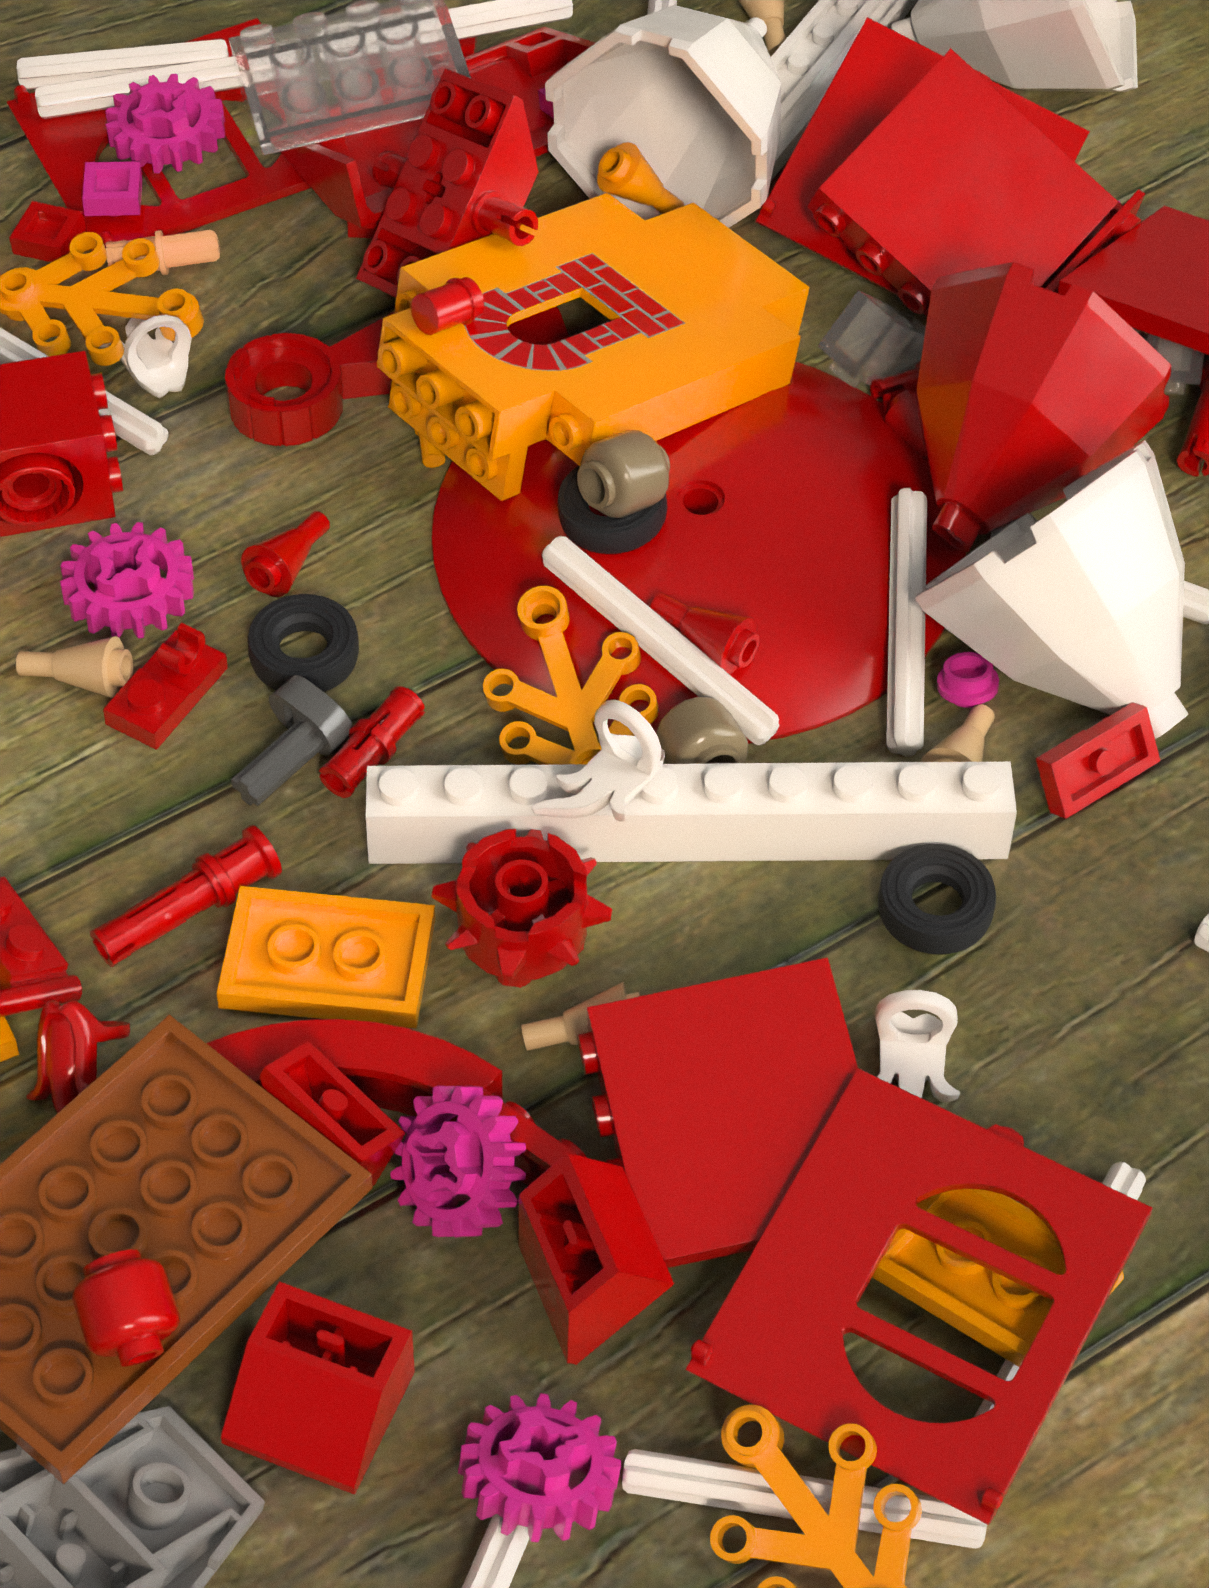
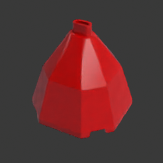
M1016 262L941 276L937 278L931 290L917 384L919 422L936 504L940 509L932 528L947 543L962 552L970 551L978 534L982 535L1016 521L1027 513L1031 514L1066 498L1063 491L1065 487L1132 448L1163 419L1169 407V396L1164 394V389L1171 376V364L1094 291L1073 284L1065 295L1058 294L1032 284L1034 269Z

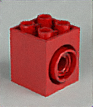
M85 351L0 364V537L116 517L112 493L122 492L123 484L117 456L107 458L106 453L118 450L111 415H99L100 409L108 408L102 373L90 374Z

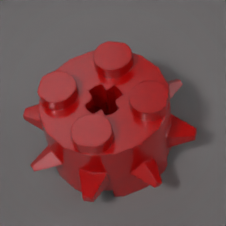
M506 829L484 837L476 844L474 842L468 843L466 846L467 852L462 859V869L458 878L433 886L431 894L433 899L457 913L458 929L445 943L447 949L463 948L468 959L485 972L495 975L498 982L502 985L521 988L528 985L532 980L561 971L568 964L571 966L577 965L580 961L578 954L584 950L587 927L611 921L612 908L587 894V876L598 864L595 858L590 857L581 860L577 851L558 836L547 833V841L543 840L541 830L531 829L525 837H516V829Z

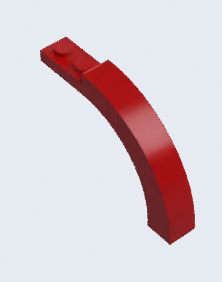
M347 1019L298 1020L268 1024L235 1032L206 1043L262 1087L259 1075L264 1066L306 1041H310L379 1108L398 1111L410 1116H418L413 1100L417 1096H432L433 1087L479 1086L483 1087V1096H499L503 1099L502 1070L474 1053L443 1039L409 1028L378 1022ZM511 1101L502 1103L498 1116H516L518 1120L515 1129L510 1133L511 1141L526 1144V1151L514 1157V1166L526 1173L525 1180L521 1181L525 1185L529 1186L566 1153L586 1157L584 1152L573 1142L563 1138L557 1140L537 1126L529 1113L520 1105ZM458 1116L452 1118L450 1121H456Z

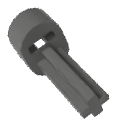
M293 675L269 696L271 709L288 730L231 779L232 786L241 793L242 800L250 806L253 803L259 806L317 753L328 756L349 738V729L352 727V723L344 710L331 697L302 676Z

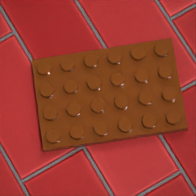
M168 1015L0 1164V1429L64 1485L373 1189L372 1174L175 1018ZM138 1249L142 1258L155 1259L165 1268L180 1313V1323L169 1337L161 1341L164 1349L161 1355L141 1364L122 1367L118 1356L101 1357L88 1349L74 1308L72 1293L77 1283L85 1277L83 1268L87 1264L111 1253Z

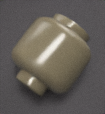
M640 430L623 431L597 441L585 450L577 473L580 493L589 506L608 517H626L651 507L664 498L669 485L670 461L666 451L651 436Z
M695 697L684 700L674 706L662 718L656 732L661 749L665 752L664 760L667 764L744 763L748 756V741L732 714L719 701L711 697Z

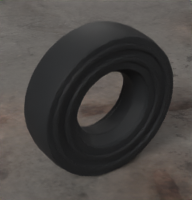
M580 466L574 468L563 480L557 500L560 523L569 539L585 550L601 554H618L632 551L651 541L659 533L665 522L667 514L666 494L664 498L651 507L626 517L610 518L594 514L590 510L588 503L584 500L577 482V473Z
M296 594L277 599L265 606L255 616L249 629L247 643L250 663L258 678L274 690H277L293 675H299L323 692H326L346 680L357 662L359 638L352 616L342 605L323 596ZM301 631L319 633L327 641L326 648L320 654L308 658L287 656L279 646L286 636Z
M923 844L909 848L897 855L884 871L878 893L880 916L889 933L905 946L928 954L956 953L977 943L989 928L996 905L994 881L985 865L969 852L945 844ZM924 883H943L953 887L959 893L962 904L958 910L949 915H932L921 911L915 905L912 893L918 886Z

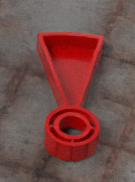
M557 306L514 322L507 327L514 337L534 345H548L569 338L562 315ZM383 318L330 347L316 338L295 333L266 335L243 345V348H239L231 356L225 371L228 410L235 427L243 435L250 439L254 438V441L265 445H300L328 433L337 424L343 412V399L390 394L392 379L377 368ZM285 386L298 387L307 391L302 396L285 401L275 400V397L264 396L265 393L275 388Z

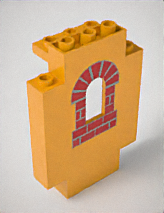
M605 193L539 217L538 230L522 224L520 230L535 236L527 245L517 246L507 239L492 234L401 267L394 314L383 318L377 368L392 379L388 408L499 500L504 501L520 493L528 446L547 439L580 466L585 450L593 443L627 430H640L657 441L751 401L769 391L790 384L801 336L798 334L810 287L694 202L644 220L613 196ZM468 277L476 282L484 298V310L481 316L475 318L470 324H459L433 335H426L419 330L411 313V302L416 295L445 285L452 278L461 279ZM579 297L611 320L605 324L548 345H534L523 342L514 337L507 328L514 322Z

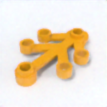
M84 232L74 237L69 246V254L38 270L20 267L11 269L0 276V312L11 320L25 321L32 331V337L37 350L47 356L66 354L71 347V340L65 325L59 320L50 319L44 309L45 307L66 310L86 340L85 344L92 361L100 366H109L118 362L124 354V347L117 330L104 326L97 314L143 320L165 314L175 316L187 325L192 338L201 331L204 324V318L197 299L185 290L170 289L161 294L159 298L110 292L136 277H147L158 269L160 260L155 246L150 240L144 238L128 242L122 250V260L72 286L57 284L82 270H96L107 260V251L102 238L94 232ZM94 249L90 253L83 254L87 250ZM140 256H146L141 260H135ZM159 327L163 337L175 342L176 334L172 328ZM58 336V337H57L55 340H53V341L45 342L47 339H49V338H51V337ZM111 343V345L106 348L98 349L100 346L104 344Z
M537 586L522 595L518 602L517 611L525 634L532 639L539 640L557 697L519 681L518 676L508 669H496L490 672L483 681V692L488 705L496 711L505 712L517 708L569 732L574 750L538 737L534 728L526 722L515 721L509 723L502 729L499 736L502 753L509 762L518 765L526 764L530 761L540 765L587 764L602 750L593 727L595 712L608 699L621 675L629 674L639 666L641 661L639 645L636 638L629 633L616 632L609 635L602 644L601 659L581 690L563 635L569 624L566 600L563 594L553 587ZM550 614L556 617L549 623H535L536 619L541 615ZM619 647H626L632 650L631 654L624 659L611 657L612 652ZM501 684H508L513 687L512 691L505 696H496L492 693ZM642 684L627 687L621 693L619 701L628 705L636 700L649 702V706L639 713L650 724L653 723L659 711L654 691ZM614 720L609 727V731L612 734L635 736L627 726L617 720ZM522 736L530 739L528 745L522 749L509 747V743L516 737Z
M744 1405L736 1408L727 1416L721 1430L724 1449L739 1464L745 1467L757 1468L804 1534L755 1528L742 1517L735 1515L725 1516L714 1524L710 1533V1544L717 1556L732 1564H741L750 1559H758L831 1570L843 1588H907L905 1586L911 1532L918 1524L922 1514L921 1502L910 1488L902 1484H890L882 1488L874 1499L873 1510L875 1517L883 1525L874 1576L856 1553L866 1471L874 1462L877 1453L876 1442L865 1428L857 1424H845L838 1427L830 1437L829 1453L836 1463L828 1515L781 1451L784 1444V1431L781 1423L773 1414L758 1405ZM749 1421L760 1423L762 1427L760 1441L752 1447L741 1446L738 1441L740 1427ZM851 1435L863 1437L866 1445L864 1454L855 1461L844 1460L840 1454V1447L844 1439ZM895 1495L908 1497L911 1504L909 1515L900 1522L889 1521L885 1515V1505ZM734 1526L743 1527L747 1535L744 1548L737 1553H727L722 1543L724 1533ZM778 1576L765 1579L757 1587L798 1588L791 1581Z

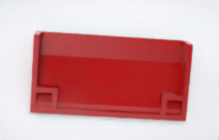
M542 27L270 132L271 139L277 149L335 216L353 223L362 229L377 228L386 208L387 199L393 189L380 186L375 182L372 174L373 165L385 171L389 170L388 165L376 161V158L385 151H394L400 156L407 158L410 145L417 135L430 104L432 93L437 87L445 68L523 99L535 157L549 152L547 133L554 125V119L540 109L538 90L545 87V82L553 74L596 42L548 27Z

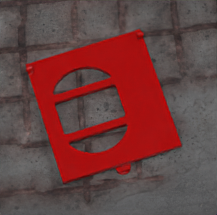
M867 17L769 197L761 206L760 213L755 222L898 295V290L882 275L876 276L871 274L859 263L856 255L843 246L844 240L840 237H832L824 232L816 223L813 217L814 213L807 206L818 188L943 56ZM975 70L986 81L1002 91V96L1073 161L1076 160L1090 131L991 81L990 77Z
M258 18L186 41L223 39L228 46L229 57L278 49ZM298 79L214 92L215 99L244 102L267 111L278 120L282 127L317 115L322 109L321 97L311 87H302ZM24 85L17 86L14 89L15 99L7 101V104L66 207L83 211L84 215L82 196L85 162H98L102 151L109 143L106 130V109L44 119L38 113L35 92L29 94ZM222 102L225 118V138L223 139L245 172L246 178L186 199H179L163 172L154 173L152 164L146 163L141 167L142 175L160 205H141L140 215H84L86 224L84 232L98 234L102 238L106 249V242L155 236V231L158 230L162 231L163 236L181 234L310 189L311 187L282 153L271 167H263Z
M858 1068L702 1340L698 1339L692 1344L690 1350L691 1360L685 1370L753 1405L767 1409L771 1414L829 1443L832 1433L842 1425L857 1424L862 1426L872 1435L876 1442L877 1453L874 1462L871 1464L872 1466L989 1525L1002 1505L1004 1497L1146 1226L1153 1207L1024 1147L1023 1136L1013 1128L995 1124L985 1129ZM959 1189L987 1190L1010 1197L1033 1211L1050 1229L1061 1250L1065 1273L1062 1275L1055 1274L919 1208L916 1204L936 1194ZM907 1229L1053 1302L1012 1380H1003L857 1306L898 1230ZM846 1333H854L990 1401L995 1407L979 1416L951 1423L922 1422L897 1414L875 1400L858 1381L847 1359L843 1336ZM851 1435L844 1439L840 1449L860 1458L865 1452V1440L861 1436Z

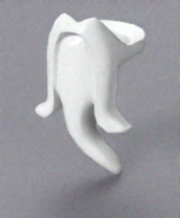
M166 314L153 316L147 320L131 318L125 327L127 340L125 344L122 343L124 354L120 360L133 380L142 389L158 398L165 396L169 391H182L186 381L188 354L192 341L187 325L178 317ZM159 327L172 328L176 334L175 342L173 343L163 337ZM157 328L155 331L156 339H152L147 332ZM111 343L104 344L100 346L99 349L106 348L110 346Z
M618 700L605 701L596 710L594 724L602 750L579 772L556 775L557 783L568 794L577 795L538 802L532 806L533 813L569 819L593 815L611 803L614 819L620 822L627 820L625 806L653 780L660 771L665 758V752L661 749L658 736L650 723L637 710ZM608 719L621 722L635 736L610 733L607 725Z
M903 990L890 994L879 1001L875 1009V1020L880 1038V1074L877 1077L892 1084L895 1078L899 1088L922 1098L924 1084L928 1080L933 1097L942 1103L957 1100L960 1092L949 1085L944 1078L946 1045L958 1023L956 1006L948 998L935 992L924 990ZM918 1009L929 1011L937 1015L942 1021L928 1013L911 1018L902 1011Z

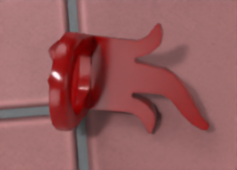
M48 1000L42 1009L38 1022L37 1082L34 1089L26 1095V1098L32 1101L43 1100L51 1093L53 1107L58 1114L97 1079V1042L129 1037L130 1023L123 1021H99L84 1005L76 1000L65 1003L62 1006L54 1000Z

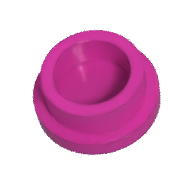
M957 653L945 661L943 669L939 672L937 676V690L945 700L959 707L972 708L975 705L986 703L996 696L999 690V676L993 669V664L979 653Z

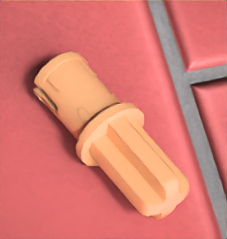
M158 230L155 231V236L144 237V239L150 240L155 246L160 260L156 271H161L162 275H168L169 268L214 262L220 258L218 236L213 230L163 236L162 231ZM132 240L106 242L108 266L123 259L122 250ZM140 256L135 260H141L146 256Z

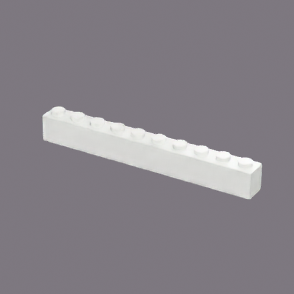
M1011 761L662 764L660 771L653 780L625 806L627 820L622 822L614 819L611 803L597 813L581 818L569 819L533 813L532 806L538 802L577 795L568 794L557 783L556 775L577 773L586 764L367 766L366 831L369 864L462 863V859L467 852L466 846L468 843L474 842L476 844L482 838L506 829H516V837H525L531 829L541 830L543 840L546 841L547 833L556 835L573 847L581 860L592 857L595 858L596 862L893 860L903 851L923 844L954 846L969 852L977 859H1008L1017 814Z

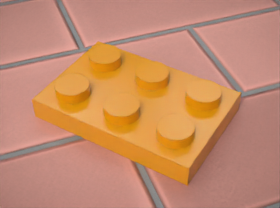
M240 886L216 993L218 1008L318 1019L371 1021L399 1027L417 1028L435 925V905Z
M959 1189L936 1194L916 1204L919 1208L1055 1274L1062 1275L1065 1273L1061 1250L1050 1229L1033 1211L1010 1197L987 1190ZM907 1229L898 1230L872 1278L1018 1367L1022 1364L1053 1305L1050 1299ZM1123 1270L1118 1280L1116 1281L1111 1293L1124 1279Z

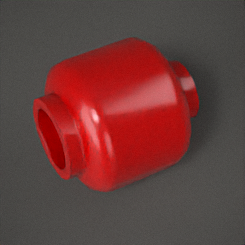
M138 1249L111 1253L87 1264L83 1268L85 1277L74 1288L72 1301L88 1349L101 1357L118 1356L122 1367L141 1364L161 1355L164 1352L161 1341L169 1337L180 1323V1313L163 1265L155 1259L142 1258Z

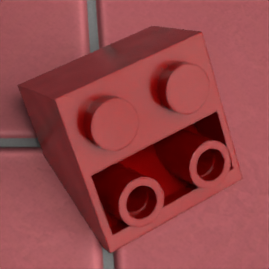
M566 1153L519 1194V1248L567 1363L577 1365L674 1285L673 1279L623 1167Z
M279 1281L247 1341L223 1426L221 1443L355 1495L415 1373L412 1330Z

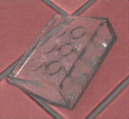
M362 0L348 5L344 12L327 16L321 12L305 13L297 16L292 24L275 28L268 24L253 25L243 29L240 32V36L229 38L242 99L263 155L424 118L432 93L437 87L445 68L471 78L444 0H392L379 4L374 0Z

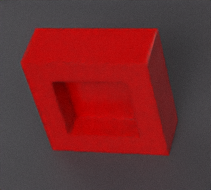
M32 201L9 237L13 254L47 262H53L69 254V246L72 239L84 233L86 229L83 211Z

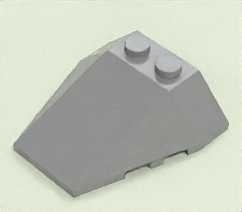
M170 1406L139 1412L64 1485L17 1444L16 1449L0 1452V1588H204L260 1515L265 1501Z

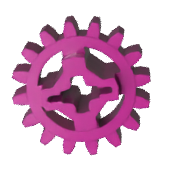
M171 74L167 82H159L155 75L149 76V84L142 87L134 82L128 84L130 95L115 94L113 96L115 107L106 108V130L110 147H115L117 158L124 160L131 157V161H141V167L146 163H150L153 166L154 173H160L164 165L172 164L177 172L182 171L183 162L188 160L199 165L203 163L202 151L216 153L218 150L217 139L225 138V118L221 99H215L214 88L211 86L200 89L198 78L195 77L183 84L179 83L177 74Z
M136 522L131 532H122L121 527L117 523L111 524L110 535L102 537L93 530L88 533L89 546L73 544L70 547L72 561L61 563L63 580L60 581L64 605H69L71 618L74 622L87 619L88 631L92 634L107 626L111 629L112 637L120 638L124 629H133L135 636L140 639L144 638L145 626L150 624L163 631L168 628L166 615L171 614L182 617L185 614L184 600L193 599L194 596L191 556L184 555L183 542L179 539L167 543L166 530L161 527L151 535L144 534L142 522ZM160 568L167 575L166 579L161 577ZM89 582L94 583L95 592L88 587Z
M479 1086L433 1087L432 1096H417L413 1100L418 1116H401L398 1121L402 1130L406 1133L405 1141H401L394 1152L402 1156V1166L396 1167L390 1172L391 1179L404 1180L406 1189L401 1193L398 1202L400 1206H417L412 1223L416 1226H432V1236H455V1238L482 1236L483 1228L499 1227L503 1224L498 1208L516 1207L518 1203L517 1198L509 1188L512 1181H523L526 1178V1173L514 1166V1157L526 1151V1144L511 1141L510 1133L515 1129L518 1120L516 1116H498L503 1103V1099L499 1096H483V1087ZM458 1116L456 1121H450L452 1118ZM459 1201H467L464 1205L457 1207Z
M540 1393L536 1406L526 1407L524 1401L518 1395L510 1396L508 1412L503 1413L500 1409L489 1405L484 1410L483 1423L470 1422L467 1427L465 1445H461L458 1474L464 1476L462 1496L468 1499L479 1498L476 1516L480 1520L490 1518L495 1514L503 1518L501 1533L506 1536L520 1525L528 1527V1535L531 1542L538 1543L543 1529L553 1528L555 1534L562 1541L569 1540L572 1522L575 1521L580 1526L591 1530L595 1527L598 1510L609 1512L612 1507L614 1492L617 1489L621 1469V1460L614 1458L617 1443L615 1436H598L601 1418L597 1415L587 1417L582 1421L576 1418L577 1402L568 1401L561 1410L551 1408L548 1394Z

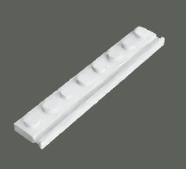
M819 0L770 57L781 81V134L771 180L791 157L866 18L868 17L892 29V23L903 20L918 0Z

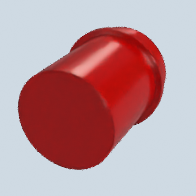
M468 277L461 279L452 278L445 285L416 295L411 302L413 320L419 330L426 335H433L459 324H470L475 318L481 316L484 310L482 292L476 282Z

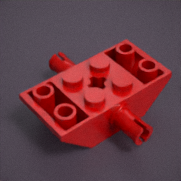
M445 68L437 87L432 93L430 104L417 135L410 145L407 158L400 156L394 151H385L376 158V161L388 165L389 170L385 171L374 165L372 168L375 182L380 186L389 187L393 191L387 199L386 208L373 239L364 254L356 279L393 297L397 296L401 267L492 234L507 239L514 245L524 246L530 243L535 236L520 230V226L523 224L534 230H538L539 227L536 214L530 209L523 208L538 174L523 99Z

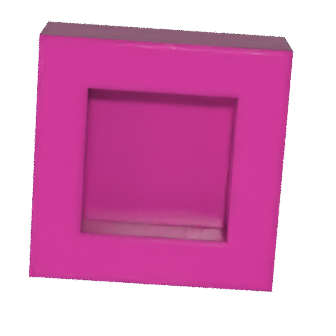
M141 161L85 162L82 196L84 215H140L143 181Z

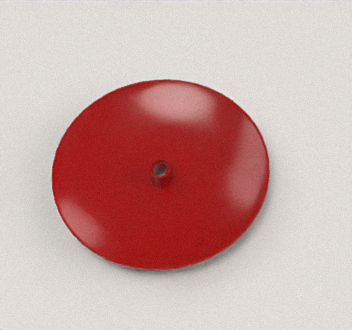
M796 361L790 384L769 391L751 401L655 441L668 455L670 472L669 485L666 491V519L659 533L651 541L632 551L618 554L595 553L579 547L649 607L654 597L662 592L691 608L697 606L755 619L757 624L756 634L760 637L757 653L745 668L738 667L730 675L778 715L780 726L769 740L785 738L822 727L856 712L887 692L891 499L899 494L900 489L911 488L912 491H922L927 497L926 585L966 556V552L955 549L933 530L932 526L940 509L936 504L928 460L923 459L884 422L886 414L881 409L880 402L842 379ZM544 439L528 446L520 493L504 501L499 500L452 461L440 486L434 509L432 550L434 569L442 597L453 620L468 643L494 670H511L518 676L519 681L557 697L539 640L527 636L521 627L517 606L522 595L537 586H550L563 594L569 612V624L563 635L581 690L602 657V644L609 635L622 631L544 566L542 552L545 547L558 536H564L569 539L560 523L557 500L563 480L574 468L579 466L551 442ZM589 506L590 510L594 514L600 516H607L599 512L597 509H594L593 507ZM550 614L541 615L536 619L535 623H549L556 617ZM928 614L925 617V657L945 630V627ZM639 646L641 654L639 666L633 672L621 675L607 700L619 701L621 693L631 685L642 684L650 687L656 695L659 709L657 718L650 724L656 733L662 718L671 708L684 700L698 696ZM619 647L612 652L611 657L624 659L631 654L632 650L626 647ZM636 700L629 706L641 712L650 703L645 700ZM608 719V728L611 726L614 719Z

